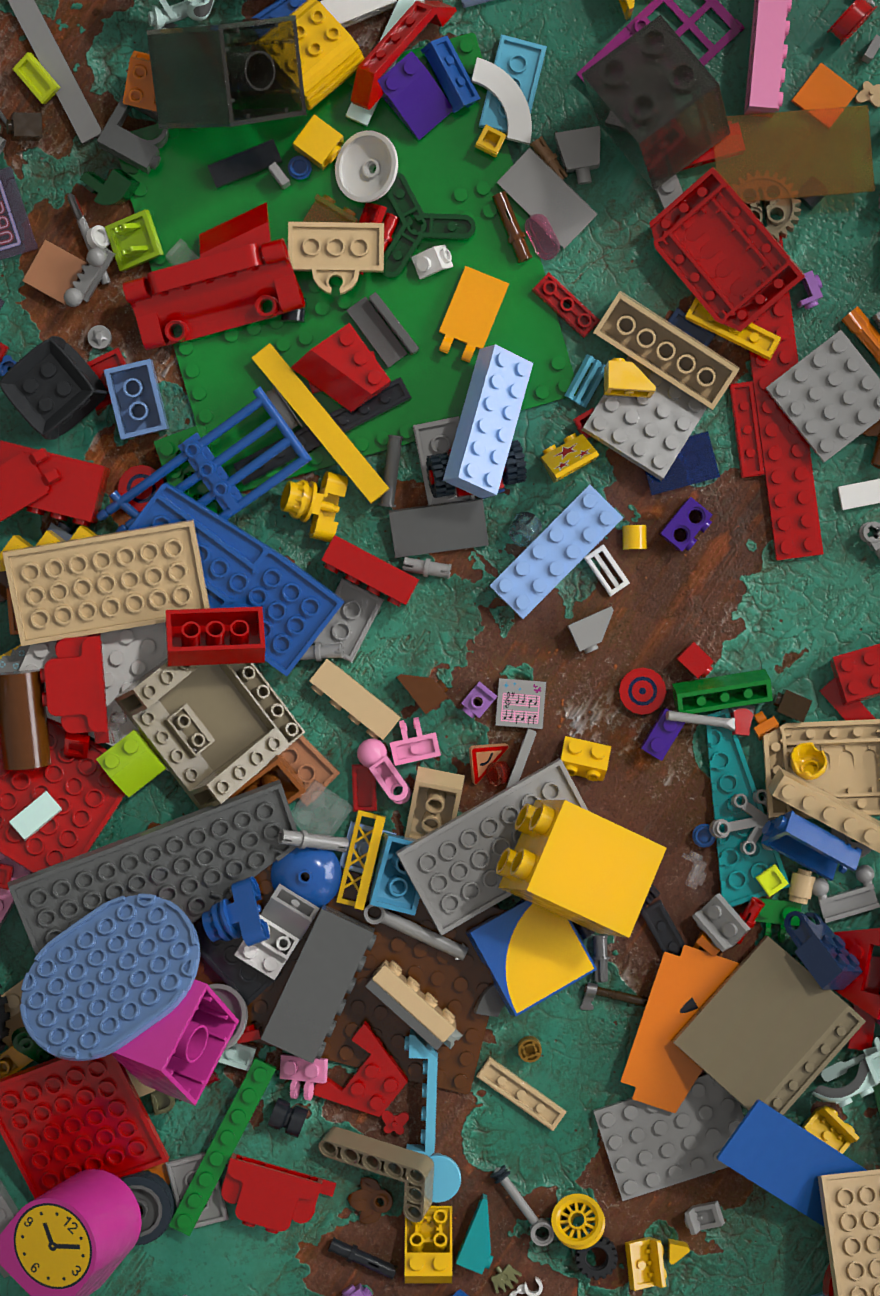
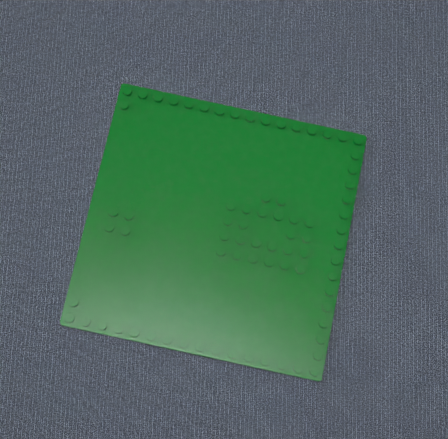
M468 33L449 40L472 80L477 57L483 58L476 35ZM423 47L400 54L397 63L412 51L426 67L448 99L427 57L421 52ZM355 72L311 110H307L305 106L302 107L285 87L182 116L179 120L168 123L169 138L167 143L159 149L160 163L155 170L151 169L149 174L119 159L122 170L140 182L131 197L134 212L138 213L142 210H149L164 255L149 261L152 272L199 259V234L266 202L272 241L283 238L287 250L288 222L359 223L366 203L354 201L340 190L335 176L337 157L324 170H321L310 161L312 166L311 173L303 180L294 179L289 174V161L295 156H303L294 149L293 142L314 114L343 135L344 143L351 136L362 131H375L385 135L393 143L397 152V172H400L406 178L423 213L468 215L475 222L476 230L471 238L466 240L423 238L412 255L413 257L434 246L445 245L452 256V268L444 269L429 277L419 279L411 258L402 273L395 278H388L382 272H364L363 275L359 274L358 281L353 289L342 295L339 292V288L343 283L341 278L335 276L329 280V285L332 288L330 295L318 288L313 280L312 271H294L303 297L306 298L305 323L281 322V314L259 322L186 342L174 343V350L196 426H205L207 433H209L257 397L253 393L255 389L261 387L266 393L273 388L270 380L252 360V357L269 343L291 368L308 351L348 323L352 325L369 351H374L377 362L391 382L401 377L412 397L411 400L345 434L363 457L387 450L388 435L403 436V446L416 442L413 425L457 416L461 417L480 349H475L470 363L461 360L467 344L456 339L453 340L448 354L441 352L439 348L445 335L439 333V330L465 266L509 283L484 348L496 344L533 363L520 411L567 398L564 395L575 376L557 314L532 291L543 279L545 272L528 214L508 193L506 194L519 227L526 235L524 239L532 255L531 259L518 263L512 244H509L507 241L509 237L495 202L492 199V196L505 191L497 182L513 166L507 141L505 139L496 158L475 148L483 131V128L478 126L487 89L473 83L481 99L468 108L464 106L456 113L452 111L418 141L382 97L367 127L345 116L351 104ZM240 118L250 119L229 122H251L231 126H190L192 124H209L206 122L216 123L213 121ZM158 123L130 132L144 140H154L161 135L163 127ZM271 139L274 140L282 159V163L277 165L289 179L291 184L285 190L282 189L267 168L221 188H216L208 165ZM387 194L378 200L368 202L382 205L387 208L386 213L398 217ZM410 215L413 223L410 229H416L417 232L421 231L423 222H417L414 216ZM400 220L391 237L393 239L403 225ZM375 292L419 347V351L416 354L410 355L394 334L407 352V355L390 368L386 366L346 311L365 296L369 300V297ZM267 300L263 304V310L265 313L272 310L273 303ZM177 325L173 330L176 338L182 335V327L180 325ZM293 371L312 394L309 381ZM325 392L312 394L328 414L343 407ZM286 401V403L288 404V406L293 411V413L302 425V427L298 425L297 427L292 429V432L294 433L307 425L302 421V419ZM263 406L211 443L215 457L271 418ZM275 426L222 464V468L229 477L237 472L233 465L234 463L284 438V435ZM322 445L308 453L312 458L310 462L286 479L334 466L338 463ZM290 463L246 486L243 485L242 481L235 486L240 492L257 488Z

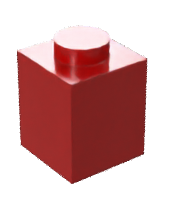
M691 642L675 658L697 679L700 676L705 678L713 669L711 665L714 661L695 642Z

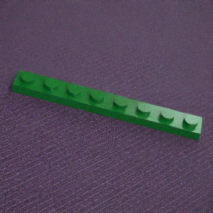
M255 1057L170 1222V1227L190 1237L277 1067Z

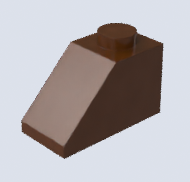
M406 674L397 676L425 714L448 698L446 692L449 689L441 679L436 681L430 677Z

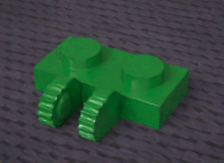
M759 897L758 899L762 900L765 906L761 909L755 921L765 922L763 937L767 935L771 938V923L779 924L778 943H784L786 934L784 927L785 917L791 911L801 912L802 904L789 900ZM794 916L791 919V925H800L798 916Z

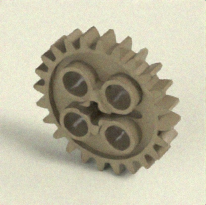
M757 170L753 178L747 173L746 181L739 177L738 186L732 184L731 187L763 224L762 208L759 207L760 196L758 189L762 190L763 208L766 210V228L777 242H779V235L786 239L787 231H794L793 224H798L799 218L797 216L801 214V209L797 208L801 204V200L796 199L798 191L791 192L793 183L785 185L786 177L779 181L777 179L778 173H775L773 177H769L768 170L765 171L764 176H760ZM775 193L778 197L769 198L767 194ZM745 196H751L755 200L748 202L743 198ZM779 215L782 219L773 220L770 216Z

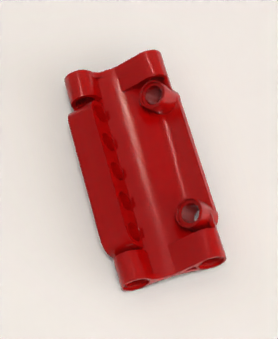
M283 238L260 245L257 243L163 268L150 272L145 277L123 283L125 298L133 308L142 343L147 351L177 342H186L305 308L303 293L295 276ZM270 300L273 303V308L270 312L265 313L263 304ZM177 325H180L182 327V335L176 338L173 330Z

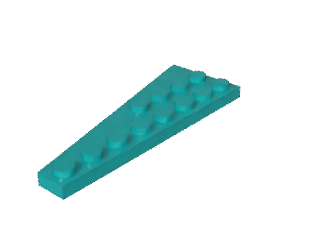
M728 708L705 715L731 718ZM705 725L714 820L724 819L727 822L752 818L742 809L735 808L732 805L731 798L735 794H744L750 804L764 813L762 804H757L753 800V793L756 791V787L738 736L732 735V731L727 728ZM738 797L736 800L737 804L741 805L742 799ZM723 824L719 826L721 833L725 831ZM754 827L731 831L725 838H716L721 895L731 907L748 902L752 897L759 898L767 895L755 877L773 864L778 867L789 883L779 853L775 850H765L762 847L763 833L756 842L755 853L745 855L740 851L741 843L746 841ZM749 843L745 846L747 852L751 850ZM790 884L786 885L782 889L790 887Z

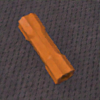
M857 306L842 321L858 337L880 366V334Z

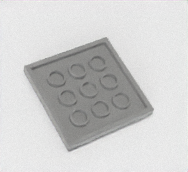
M842 330L830 337L765 388L823 463L880 420V378Z
M628 356L625 361L633 362L656 386V391L651 398L603 395L582 428V431L662 481L708 406Z

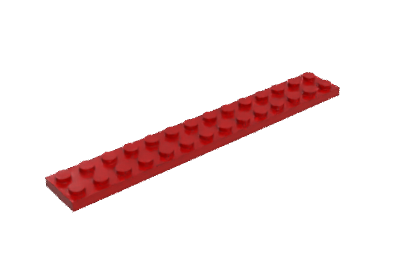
M779 235V242H778V243H779V244L782 246V248L784 249V247H783V239H782V237ZM787 292L752 322L781 337V341L770 361L748 350L776 561L824 554L810 446L765 389L798 363L790 293Z

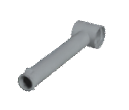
M369 901L365 904L364 917L370 924L382 923L440 951L446 952L455 957V960L463 961L468 947L464 943L461 945L382 907H379L381 914L376 918H372L367 912L373 905H370Z

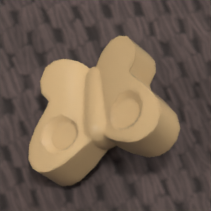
M865 81L862 84V91L855 97L856 103L861 104L869 101L873 107L880 108V84L873 86L869 81Z

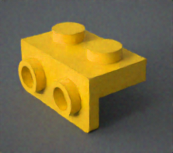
M565 736L560 759L570 776L585 777L590 781H603L608 768L611 746Z
M827 1105L816 1108L802 1126V1128L842 1154L851 1143L857 1142L859 1139L854 1128L844 1123L838 1117V1113Z
M646 1237L625 1242L630 1289L636 1291L653 1286L666 1287L665 1279L667 1273L663 1263L664 1248L661 1241L652 1237Z

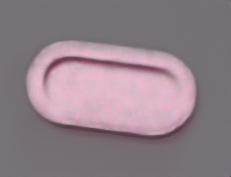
M531 215L525 222V231L537 255L544 260H551L559 253L560 243L544 215Z

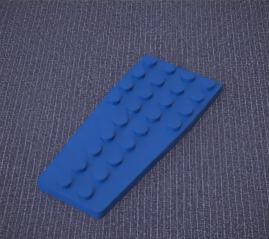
M163 483L128 530L194 519L210 608L262 607L265 661L285 676H288L344 604V600L284 555L171 484Z

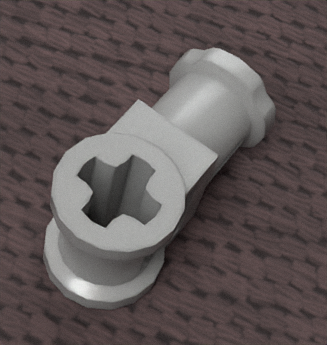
M866 522L859 529L860 539L866 542L871 551H874L880 559V523ZM868 528H875L876 531L873 533L875 537H868L867 534L870 532Z

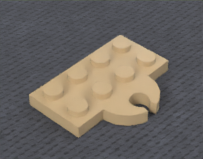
M288 222V254L293 270L312 271L313 280L318 288L330 295L332 288L329 285V280L337 276L343 282L339 288L340 295L347 293L357 283L359 272H384V223Z

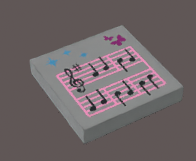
M499 678L495 725L543 729L546 682Z

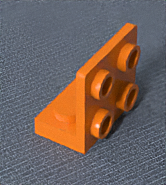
M134 51L129 61L123 104L169 114L176 76L179 72L181 61Z

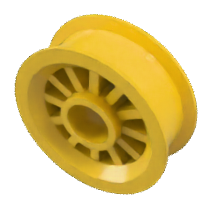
M571 1194L562 1198L553 1209L551 1217L552 1228L557 1238L565 1246L582 1250L595 1245L602 1237L605 1229V1217L599 1204L593 1198L584 1194ZM575 1206V1211H573L570 1207ZM578 1216L583 1217L584 1223L581 1226L575 1227L572 1225L574 1218Z

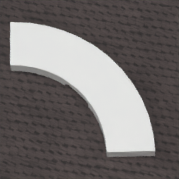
M477 57L471 80L472 83L484 87L500 101L507 120L506 139L529 145L532 135V121L529 106L522 90L503 69Z

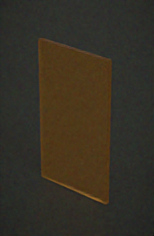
M868 105L712 117L711 124L716 170L725 178L744 202L875 191Z

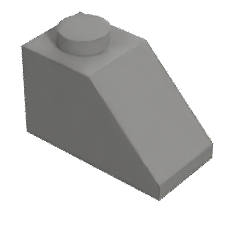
M612 606L568 625V629L579 652L584 650L585 654L598 649L597 644L602 642L614 611Z

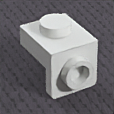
M445 245L434 246L411 257L419 279H424L441 270L453 267L451 253Z

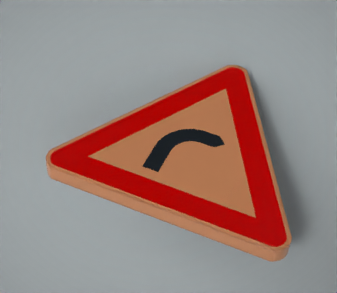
M508 744L474 745L469 748L472 783L477 785L508 750Z

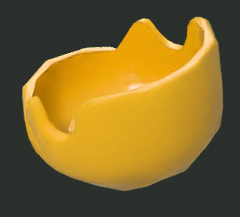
M811 742L798 744L793 748L790 755L792 770L803 779H817L826 771L828 762L824 751L816 749Z

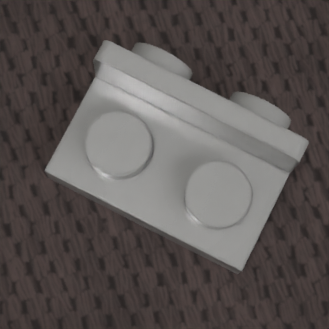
M720 893L715 895L700 911L692 916L697 926L705 931L711 938L712 943L722 952L733 947L750 930V927Z

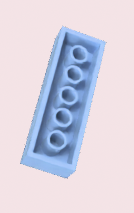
M496 344L479 350L443 481L479 498L497 495L532 370V362Z
M589 485L489 587L524 619L623 517Z

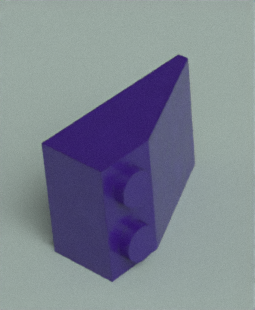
M412 51L378 79L384 92L382 98L418 141L453 111L452 105L429 71Z

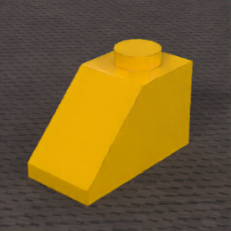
M614 358L609 360L604 367V395L651 398L656 391V386L633 362H627L623 358Z

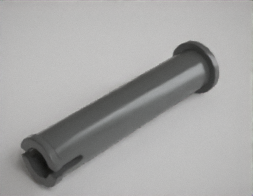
M388 435L383 481L389 487V490L381 496V500L378 502L380 506L396 507L394 501L403 436Z

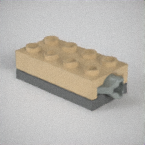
M385 959L367 979L365 987L433 1048L438 1050L444 1043L451 1049L454 1046V1041L459 1040L463 1036L456 1029L455 1016L447 1008L440 1009L437 1006L438 1001L429 992L426 994L419 990V983L411 976L406 978L402 975V968L393 960L389 963Z

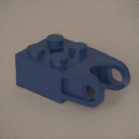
M791 911L787 914L784 920V927L798 948L795 953L822 989L843 990L863 973L859 967L858 959L846 950V944L843 939L835 935L818 914L813 912L803 914L799 911ZM794 916H798L800 919L799 928L796 930L791 927V919ZM812 917L815 920V924L808 918Z

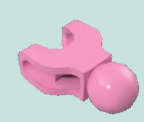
M374 738L364 740L357 750L359 762L370 769L385 793L394 803L399 805L407 803L411 798V790L387 757L385 745L380 740ZM396 787H403L400 795L393 794Z

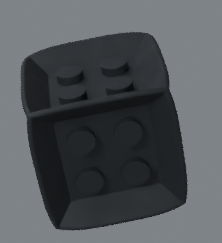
M51 336L33 348L9 369L0 380V388L12 405L33 429L41 434L43 438L55 440L72 429L92 412L109 393L99 377L78 352L66 343L63 338L58 336Z

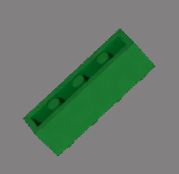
M765 669L672 684L675 708L677 712L694 714L773 701L771 679Z

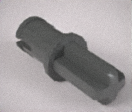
M593 935V956L591 958L594 960L597 968L594 971V981L600 983L607 982L608 960L610 959V956L607 955L608 935Z

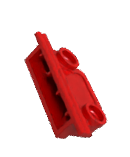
M101 633L57 640L55 644L57 656L49 658L44 668H40L41 683L46 684V692H42L43 707L47 706L51 715L61 716L62 727L68 733L94 732L95 744L110 743Z
M233 1153L226 1165L228 1169L222 1184L221 1194L226 1202L231 1204L237 1203L235 1214L238 1219L242 1220V1224L249 1227L263 1226L266 1231L277 1234L279 1231H286L290 1227L292 1219L297 1223L308 1222L315 1213L319 1193L333 1197L336 1182Z

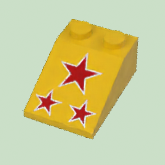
M574 433L563 439L565 444L556 448L554 444L542 451L544 456L540 459L554 483L591 463L599 456L596 449L583 434L577 436Z

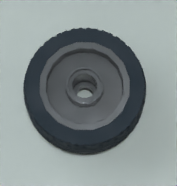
M143 1170L121 1177L120 1179L133 1192L138 1204L143 1207L140 1210L141 1231L135 1245L148 1244L159 1238L170 1225L175 1209L171 1188L163 1178L150 1171Z

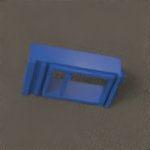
M794 811L766 822L762 829V844L829 881L833 880L838 863L840 864L838 871L842 874L847 869L852 871L857 869L862 849L859 847L852 848L851 844H845L846 841L795 814Z

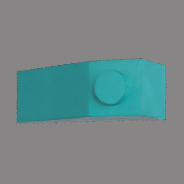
M484 1193L480 1198L456 1256V1264L479 1274H483L485 1268L489 1269L493 1260V1256L490 1255L487 1195Z

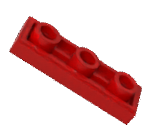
M549 272L532 289L541 300L583 339L600 321ZM563 302H568L570 304V308H565L563 306Z

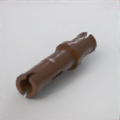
M506 191L500 192L492 196V199L495 202L509 237L507 241L509 244H512L518 263H522L532 258L524 239L526 235L519 227Z

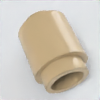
M798 868V872H792L788 890L790 901L807 904L808 899H811L816 877L811 876L812 871Z

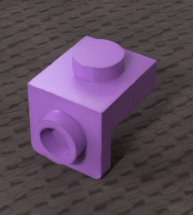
M813 271L804 273L806 277L802 280V283L809 298L799 301L797 303L798 308L804 306L807 310L819 305L818 300L823 297L820 290L822 288L821 280L818 275H814Z

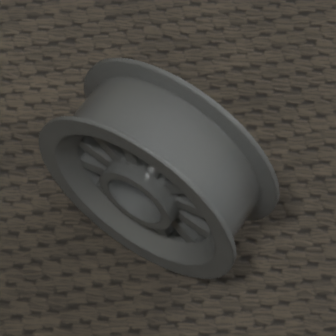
M272 383L273 388L265 394L291 430L298 425L302 427L293 411Z

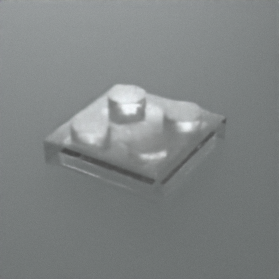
M314 779L291 813L295 825L302 830L312 834L333 836L354 807Z

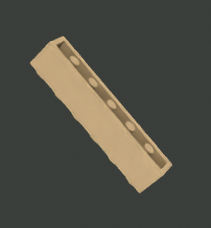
M778 769L768 786L772 796L880 853L879 820L786 770Z

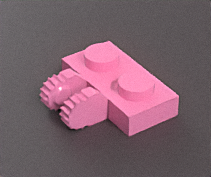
M419 717L413 718V725L417 736L408 738L407 725L404 720L399 721L403 740L390 742L395 766L441 756L436 732L422 735Z
M281 1055L280 1079L292 1080L290 1084V1097L292 1099L299 1097L300 1083L305 1081L303 1097L305 1100L311 1101L314 1093V1083L327 1082L328 1059L315 1058L312 1064L295 1055Z

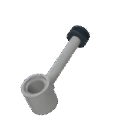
M505 1165L497 1167L490 1177L494 1178L495 1184L499 1182L502 1184L531 1224L529 1227L532 1241L538 1246L549 1245L554 1239L552 1223L548 1219L537 1218L508 1178L511 1172L505 1169ZM539 1227H546L549 1230L548 1235L545 1237H539L535 1232Z

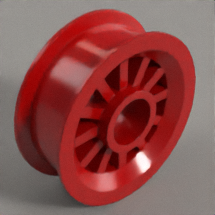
M866 0L854 1L830 27L827 33L832 32L841 41V46L858 30L878 6L872 7Z

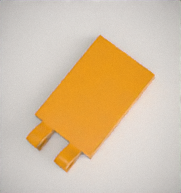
M465 266L439 330V333L445 335L439 351L448 354L453 340L456 339L467 344L461 360L470 363L475 349L484 348L509 283Z

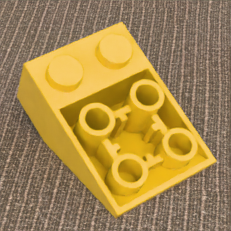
M430 1206L423 1219L417 1223L405 1217V1283H452V1206Z

